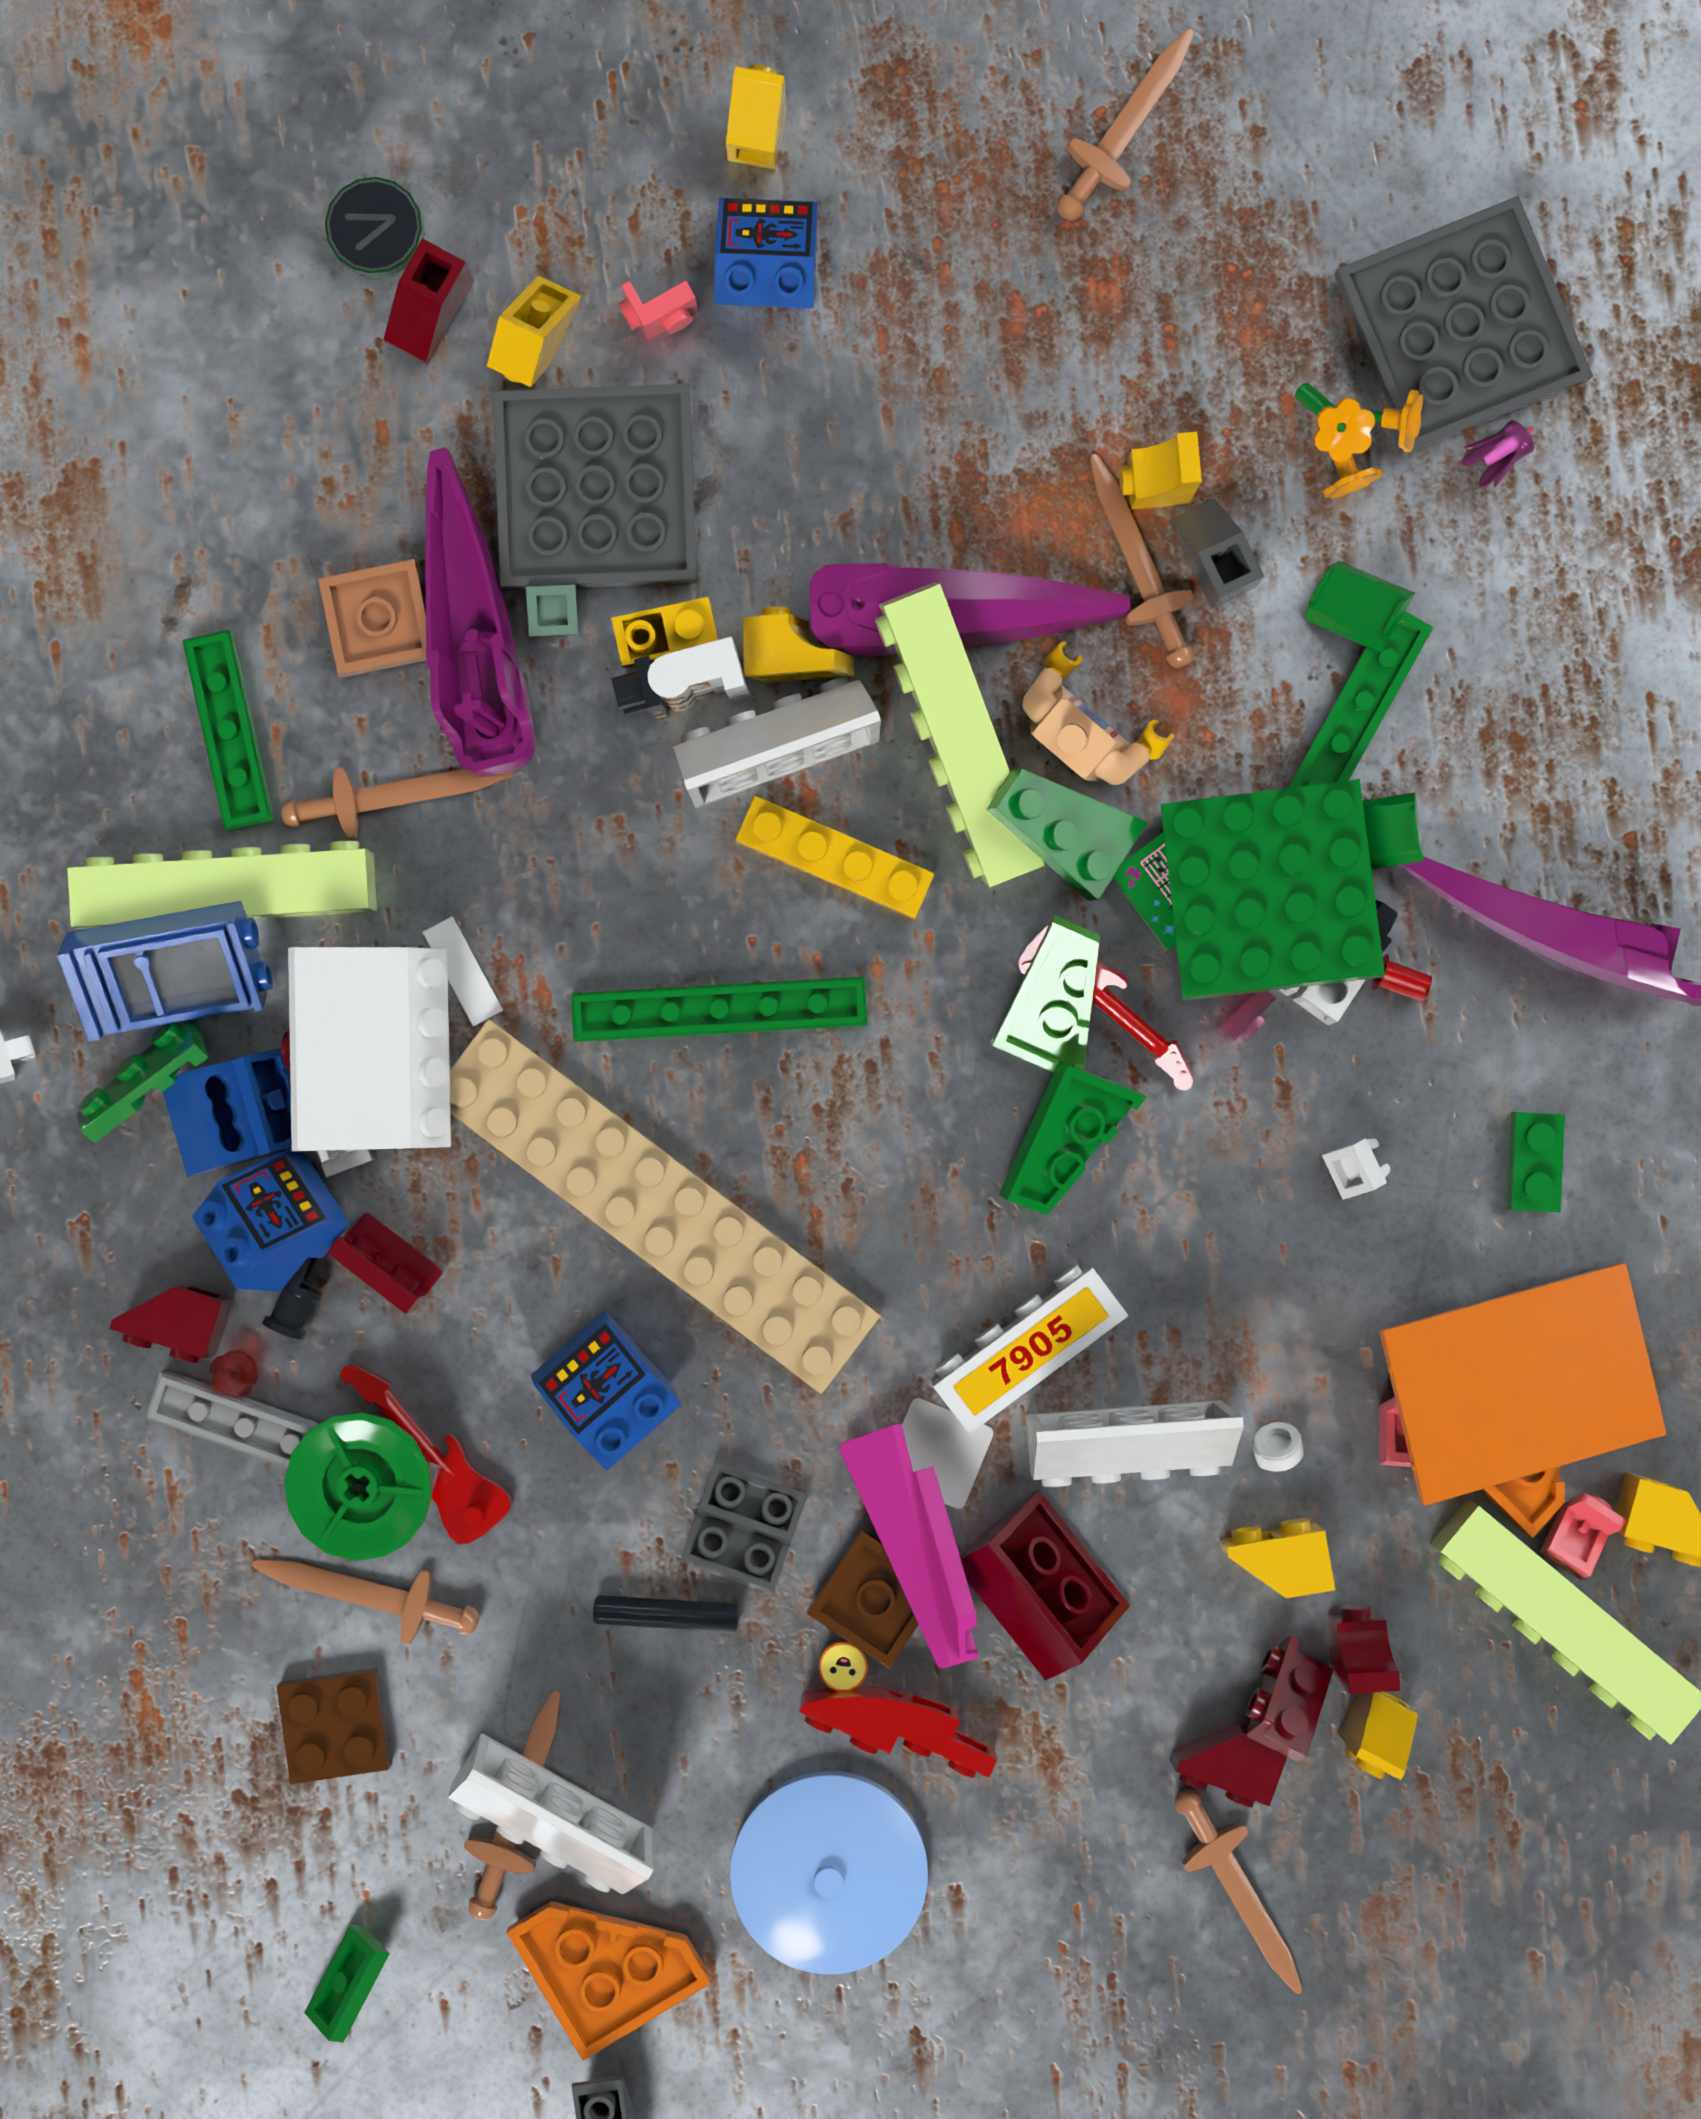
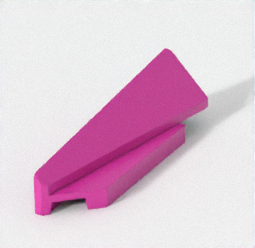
M901 1423L843 1442L839 1447L840 1453L939 1668H947L977 1659L978 1651L971 1629L977 1627L976 1611L934 1466L913 1472Z

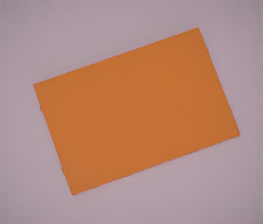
M1617 1263L1379 1330L1388 1366L1387 1370L1390 1374L1409 1453L1411 1469L1413 1470L1420 1503L1423 1506L1667 1435L1626 1263Z

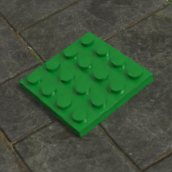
M1360 779L1160 804L1183 1001L1384 977L1385 972Z

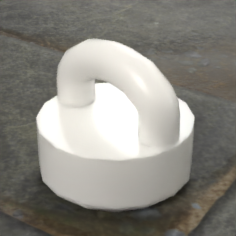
M1284 1422L1269 1423L1262 1426L1252 1439L1255 1459L1259 1467L1264 1470L1274 1472L1286 1471L1297 1465L1303 1458L1304 1450L1301 1435L1297 1428L1291 1424Z

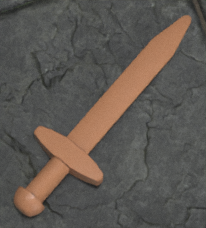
M1191 28L1186 29L1160 53L1097 147L1076 138L1070 141L1067 149L1084 170L1067 195L1062 194L1058 199L1056 207L1061 217L1068 221L1081 217L1084 213L1083 205L1099 181L1121 191H1125L1129 187L1131 180L1116 161L1181 68L1194 35V31Z
M1092 454L1090 462L1097 495L1144 603L1136 607L1125 617V621L1129 626L1155 622L1169 653L1166 657L1167 662L1174 668L1185 667L1193 661L1194 649L1193 646L1186 645L1173 614L1193 600L1194 594L1192 590L1166 593L1126 499L1121 494L1119 484L1097 454Z
M338 767L334 769L333 796L297 803L295 798L289 799L281 806V814L284 823L291 827H300V822L337 815L345 835L351 840L357 838L358 813L478 791L511 777L514 772L510 771L483 777L470 773L465 769L353 790L343 767Z
M255 1560L252 1563L256 1570L287 1586L402 1616L401 1642L405 1644L412 1643L424 1620L458 1628L459 1634L462 1635L473 1633L479 1623V1613L472 1606L467 1605L465 1609L430 1600L431 1572L427 1570L420 1571L408 1592L295 1561Z
M553 1691L532 1724L522 1756L542 1767L545 1765L556 1733L560 1693L558 1691ZM497 1828L493 1840L469 1838L464 1845V1848L470 1854L487 1864L476 1897H471L469 1900L470 1914L480 1920H488L495 1914L498 1907L494 1902L505 1871L532 1873L536 1867V1862L516 1849L517 1844L503 1837L497 1831Z
M1191 1788L1181 1791L1175 1797V1808L1178 1814L1185 1815L1200 1841L1182 1860L1183 1868L1188 1872H1192L1210 1865L1212 1866L1269 1966L1294 1993L1300 1994L1302 1992V1985L1292 1955L1232 1853L1248 1834L1246 1826L1242 1823H1237L1216 1831L1201 1805L1203 1797L1200 1793Z

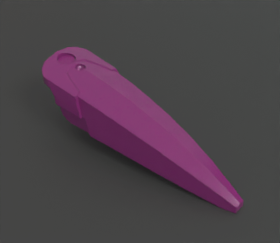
M443 447L430 451L427 468L425 553L426 666L430 670L432 711L440 724V731L451 742L458 763L468 772L484 777L522 768L532 758L536 741L528 687L521 673L509 616L490 551L450 451Z
M893 563L830 564L816 571L809 583L811 628L818 642L828 649L848 652L856 655L858 658L897 655L894 644L885 647L878 631L875 618L883 616L878 604L933 582L941 584L964 649L1015 642L1112 621L1127 616L1131 612L1130 596L1071 583L993 572L900 568L899 565Z
M1424 857L1422 862L1401 865L1457 908L1492 930L1528 949L1567 967L1613 984L1640 992L1652 993L1664 999L1683 1001L1693 1006L1701 1005V983L1673 977L1671 974L1681 931L1680 928L1655 923L1647 926L1642 923L1583 912L1500 886L1427 857Z

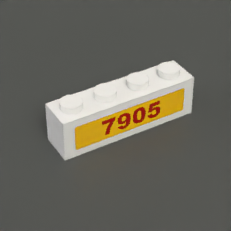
M1077 1264L1072 1266L1053 1281L1057 1289L1043 1299L1038 1294L1033 1295L1014 1310L1018 1318L1003 1329L998 1323L994 1324L974 1340L978 1348L963 1359L959 1353H956L934 1370L939 1376L932 1381L934 1389L968 1434H971L1129 1316L1093 1267L1088 1265L1081 1270Z

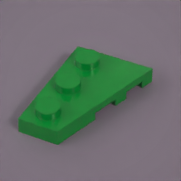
M193 1020L162 1025L152 1036V1044L139 1056L132 1054L127 1057L115 1072L116 1078L103 1090L99 1087L95 1088L82 1100L78 1107L80 1111L77 1113L79 1129L92 1142H97L138 1111L145 1100L144 1094L151 1088L153 1090L159 1089L161 1092L165 1091L176 1082L177 1077L175 1075L184 1063L189 1061L196 1067L209 1057L200 1028Z

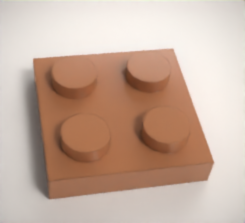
M415 559L318 579L338 676L343 678L426 660V602L418 563Z

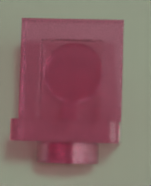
M1269 991L1247 993L1248 996L1219 1024L1215 1031L1227 1043L1234 1042L1238 1037L1244 1042L1248 1041L1265 1024L1266 1021L1260 1015L1276 999Z

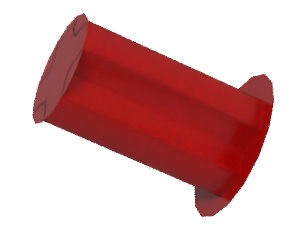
M1385 954L1383 956L1385 975L1383 978L1373 979V990L1380 986L1420 1002L1424 1001L1432 984V975H1427L1389 961V955Z

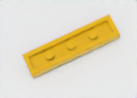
M754 796L735 839L736 843L914 920L935 874L757 796Z

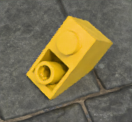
M757 64L750 65L748 68L735 66L726 149L728 161L776 170L787 108L785 76L778 75L770 67Z
M709 597L611 618L622 668L636 667L634 659L649 656L652 662H654L656 658L662 655L718 640Z
M1626 1472L1615 1513L1626 1520L1622 1530L1617 1531V1533L1625 1536L1624 1545L1648 1553H1653L1655 1545L1673 1550L1672 1559L1701 1567V1514L1689 1492L1667 1483Z
M1309 1518L1285 1520L1280 1522L1281 1529L1261 1532V1527L1259 1526L1242 1527L1232 1530L1231 1538L1220 1539L1221 1549L1230 1559L1285 1598L1335 1590L1325 1530L1317 1523L1310 1524Z
M1387 1692L1358 1693L1337 1733L1348 1746L1345 1752L1356 1759L1355 1765L1379 1779H1383L1385 1773H1388L1401 1780L1406 1772L1418 1714L1408 1703Z

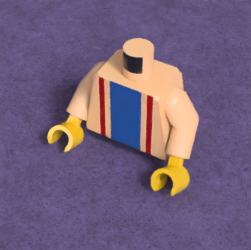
M1062 641L1043 660L1044 669L1041 670L1023 698V710L1031 719L1029 722L1031 734L1084 780L1098 783L1104 780L1111 785L1122 784L1149 762V759H1159L1173 740L1174 734L1171 733L1167 738L1157 735L1154 730L1159 721L1152 720L1148 723L1136 743L1130 744L1061 685L1062 681L1082 663V655L1080 654L1073 661L1064 655L1062 649L1066 642Z

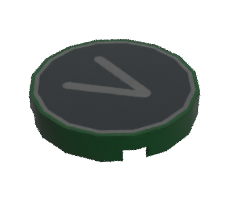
M380 177L357 179L340 189L329 204L325 219L327 242L339 262L347 269L372 279L391 277L404 270L425 235L422 213L410 192L395 181Z

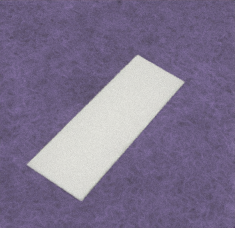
M453 916L422 932L430 948L447 949L448 981L473 1027L503 1011Z

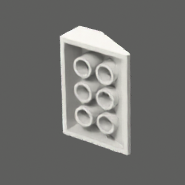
M847 677L837 678L822 684L819 687L820 694L806 699H802L800 693L793 694L774 702L775 710L759 716H756L754 710L742 712L727 719L728 727L710 733L708 727H702L682 735V743L673 746L685 786L695 807L706 805L879 742L881 719L878 710L860 679L849 683Z
M411 947L288 948L292 1151L451 1147L447 949Z
M1221 1400L1026 1414L1030 1474L1033 1480L1042 1479V1486L1044 1487L1068 1486L1072 1484V1477L1091 1476L1092 1483H1114L1121 1481V1474L1140 1472L1141 1479L1144 1480L1166 1479L1171 1477L1170 1470L1190 1469L1191 1476L1220 1474L1219 1466L1233 1465L1244 1428L1243 1417Z
M483 1733L480 1734L450 1787L448 1798L455 1801L453 1806L457 1811L473 1820H479L482 1816L498 1825L497 1831L503 1837L516 1844H522L525 1840L540 1848V1855L546 1861L559 1868H566L567 1865H570L585 1873L583 1876L584 1880L602 1892H609L612 1888L623 1895L649 1879L654 1870L653 1834L651 1827Z

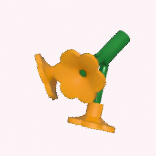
M1309 383L1300 385L1295 393V398L1317 416L1316 421L1319 428L1313 436V442L1320 451H1328L1329 456L1334 460L1340 477L1337 482L1323 491L1325 498L1336 499L1350 492H1356L1383 476L1382 470L1375 467L1359 470L1352 455L1353 453H1363L1370 447L1372 439L1369 432L1374 427L1375 422H1380L1382 428L1399 431L1398 445L1399 448L1403 449V452L1410 453L1413 450L1415 438L1418 436L1421 427V411L1423 407V395L1419 394L1418 390H1410L1402 410L1385 408L1383 412L1360 408L1359 403L1350 397L1343 398L1334 405Z

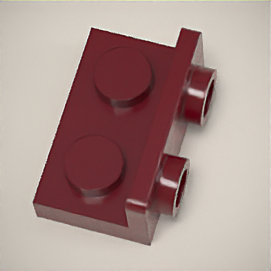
M365 1213L348 1235L338 1237L326 1252L405 1314L416 1310L444 1273L440 1266L372 1213Z
M1289 1635L1278 1646L1271 1645L1263 1657L1260 1672L1264 1673L1265 1677L1261 1689L1257 1688L1254 1691L1247 1705L1246 1716L1250 1717L1251 1720L1245 1736L1297 1762H1301L1308 1755L1334 1669L1298 1652L1297 1648L1300 1639Z

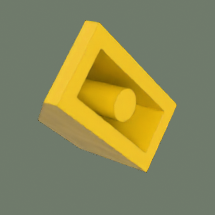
M538 275L499 316L487 367L502 373L504 377L512 382L523 383L532 387L550 366L579 307L582 296Z

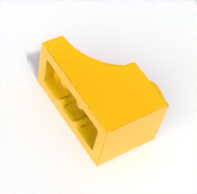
M1197 432L1177 433L1166 442L1146 448L1131 449L1126 461L1127 465H1121L1119 469L1122 496L1129 495L1131 510L1189 505L1202 482Z
M765 607L761 609L760 616L743 617L745 677L762 683L854 677V657L835 649H823L819 646L809 632V621L792 615L790 608Z

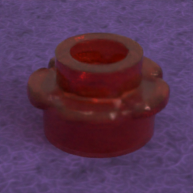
M229 1351L223 1356L216 1357L210 1365L209 1372L213 1375L211 1380L212 1386L222 1395L231 1394L234 1398L245 1397L252 1391L251 1386L258 1380V1368L255 1360L243 1351ZM229 1373H235L237 1375V1379H232L229 1376Z

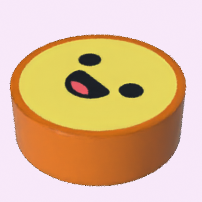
M845 1639L834 1640L825 1646L819 1657V1674L829 1688L836 1691H851L859 1687L865 1680L868 1672V1659L865 1652Z

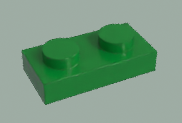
M1511 1112L1507 1210L1561 1213L1565 1114Z
M349 1925L304 2011L306 2016L328 2041L344 2043L390 1954L365 1926Z

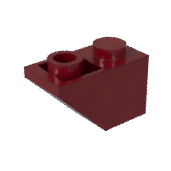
M422 238L398 281L383 338L384 342L428 365L474 282L466 261Z
M183 1284L175 1286L112 1319L109 1329L123 1333L122 1341L142 1348H151L153 1343L171 1348L169 1355L173 1358L190 1363H198L199 1358L205 1359L217 1353L234 1298L194 1285Z
M1235 1721L1173 1750L1170 1762L1175 1772L1180 1773L1178 1779L1185 1784L1201 1790H1206L1208 1784L1226 1790L1225 1797L1246 1807H1253L1255 1802L1270 1806L1287 1756L1245 1736L1248 1726Z

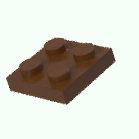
M862 1528L807 1609L809 1616L889 1669L919 1625L881 1541Z
M378 1668L283 1681L277 1685L290 1784L389 1770L392 1764Z

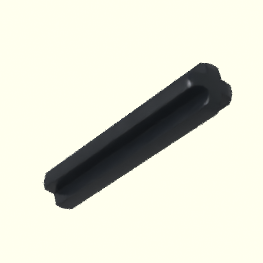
M599 1595L593 1604V1621L596 1624L735 1632L739 1623V1607L734 1603Z

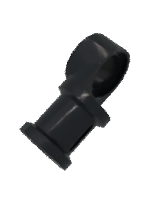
M308 1257L284 1286L271 1315L264 1317L262 1321L264 1326L287 1337L298 1340L304 1339L306 1331L303 1329L305 1321L314 1302L320 1301L323 1293L315 1288L306 1285L317 1258Z

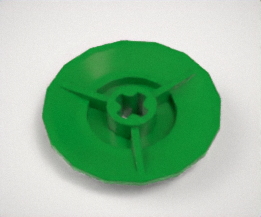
M365 1412L334 1415L308 1430L291 1453L284 1479L288 1511L301 1534L324 1553L350 1561L383 1558L406 1545L426 1520L433 1493L429 1463L415 1439L392 1420ZM366 1476L370 1483L367 1485L366 1491L364 1490L357 1494L352 1486L355 1484L356 1479Z

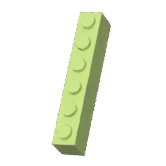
M933 582L878 604L883 615L875 618L878 631L885 647L894 644L900 660L899 664L893 666L895 676L903 694L912 692L918 710L911 712V717L920 740L923 741L929 738L935 757L928 759L938 787L947 785L953 803L946 805V810L955 832L958 833L964 830L970 849L963 851V855L973 879L981 876L982 880L990 888L1045 866L1039 856L986 810L1009 775L1010 770L941 584Z
M337 841L329 843L330 851L310 852V845L290 844L280 846V854L261 855V848L244 847L231 849V857L212 858V851L182 852V860L163 861L162 854H138L132 856L133 864L114 865L113 857L84 858V867L67 868L71 927L83 930L235 901H242L247 918L253 917L254 920L377 912L374 853L365 848L360 849L358 841Z
M1466 1499L1431 1541L1430 1544L1442 1553L1436 1561L1459 1581L1465 1574L1480 1585L1474 1592L1475 1595L1497 1613L1505 1606L1518 1618L1512 1626L1535 1645L1543 1638L1556 1650L1550 1657L1573 1677L1581 1670L1594 1682L1588 1689L1610 1708L1613 1709L1617 1702H1619L1632 1714L1626 1721L1648 1740L1651 1741L1657 1734L1671 1745L1700 1711L1701 1691L1476 1503Z

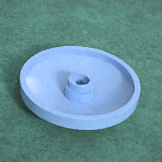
M843 1771L806 1773L793 1777L770 1790L755 1804L744 1819L732 1853L730 1870L731 1890L743 1925L751 1937L768 1954L790 1967L810 1973L843 1974L868 1967L889 1955L902 1943L914 1927L925 1902L928 1885L925 1845L920 1830L908 1809L897 1797L880 1784L863 1776Z

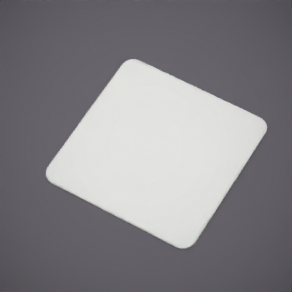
M916 1398L911 1402L902 1424L913 1472L934 1466L944 1503L956 1509H961L966 1504L990 1445L993 1430L991 1427L983 1424L971 1434H968L950 1410Z

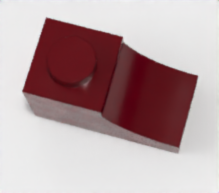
M1366 1604L1344 1605L1341 1607L1342 1613H1328L1331 1668L1334 1669L1333 1675L1349 1694L1400 1691V1674L1394 1662L1389 1644L1387 1620L1377 1611H1372L1371 1606Z

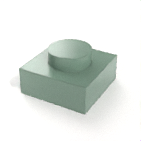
M575 584L526 586L529 637L578 634Z

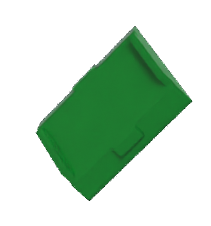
M1337 561L1326 571L1309 600L1310 604L1307 608L1305 620L1381 653L1415 592L1344 562Z
M1416 793L1363 800L1371 869L1424 861Z

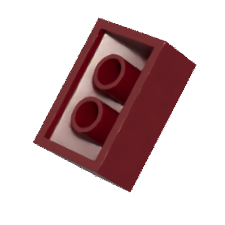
M1040 1490L1032 1493L979 1535L960 1555L969 1585L1045 1681L1082 1664L1130 1607V1604Z

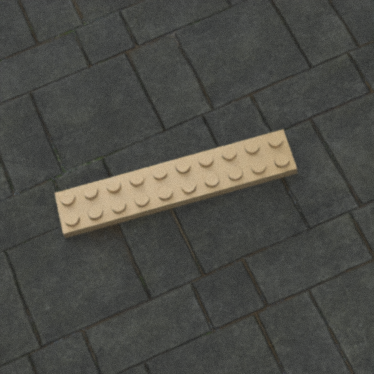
M491 1019L487 1020L449 1070L450 1114L821 1395L881 1317L880 1313Z

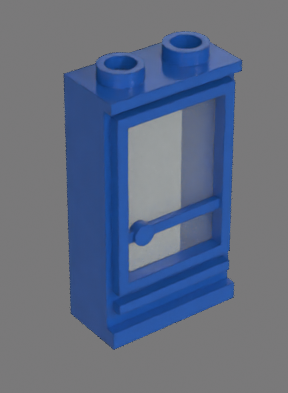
M242 901L67 932L57 954L89 1042L101 1040V1037L104 1035L255 1008V1011L263 1010L268 990L273 989L271 967L268 961H261L257 950L259 946L257 924L253 917L247 918Z

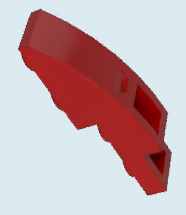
M859 1686L851 1691H836L831 1688L804 1692L800 1700L799 1712L806 1715L805 1722L825 1733H831L833 1728L851 1736L849 1740L851 1744L871 1754H876L878 1749L890 1754L899 1736L904 1739L903 1745L909 1750L925 1757H930L931 1752H934L949 1759L948 1766L970 1778H974L976 1773L989 1778L997 1762L994 1747L956 1730L960 1723L958 1709L930 1698L904 1691Z

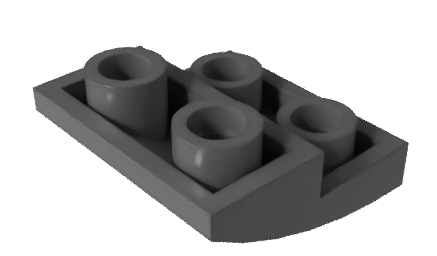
M714 1462L680 1562L773 1594L807 1494Z

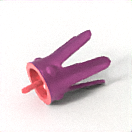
M1510 420L1498 433L1464 447L1465 449H1472L1480 446L1462 459L1461 463L1464 466H1471L1481 460L1486 465L1493 464L1479 481L1480 488L1487 487L1494 480V487H1496L1516 461L1534 451V443L1529 434L1533 431V427L1530 426L1528 429H1525L1519 422Z

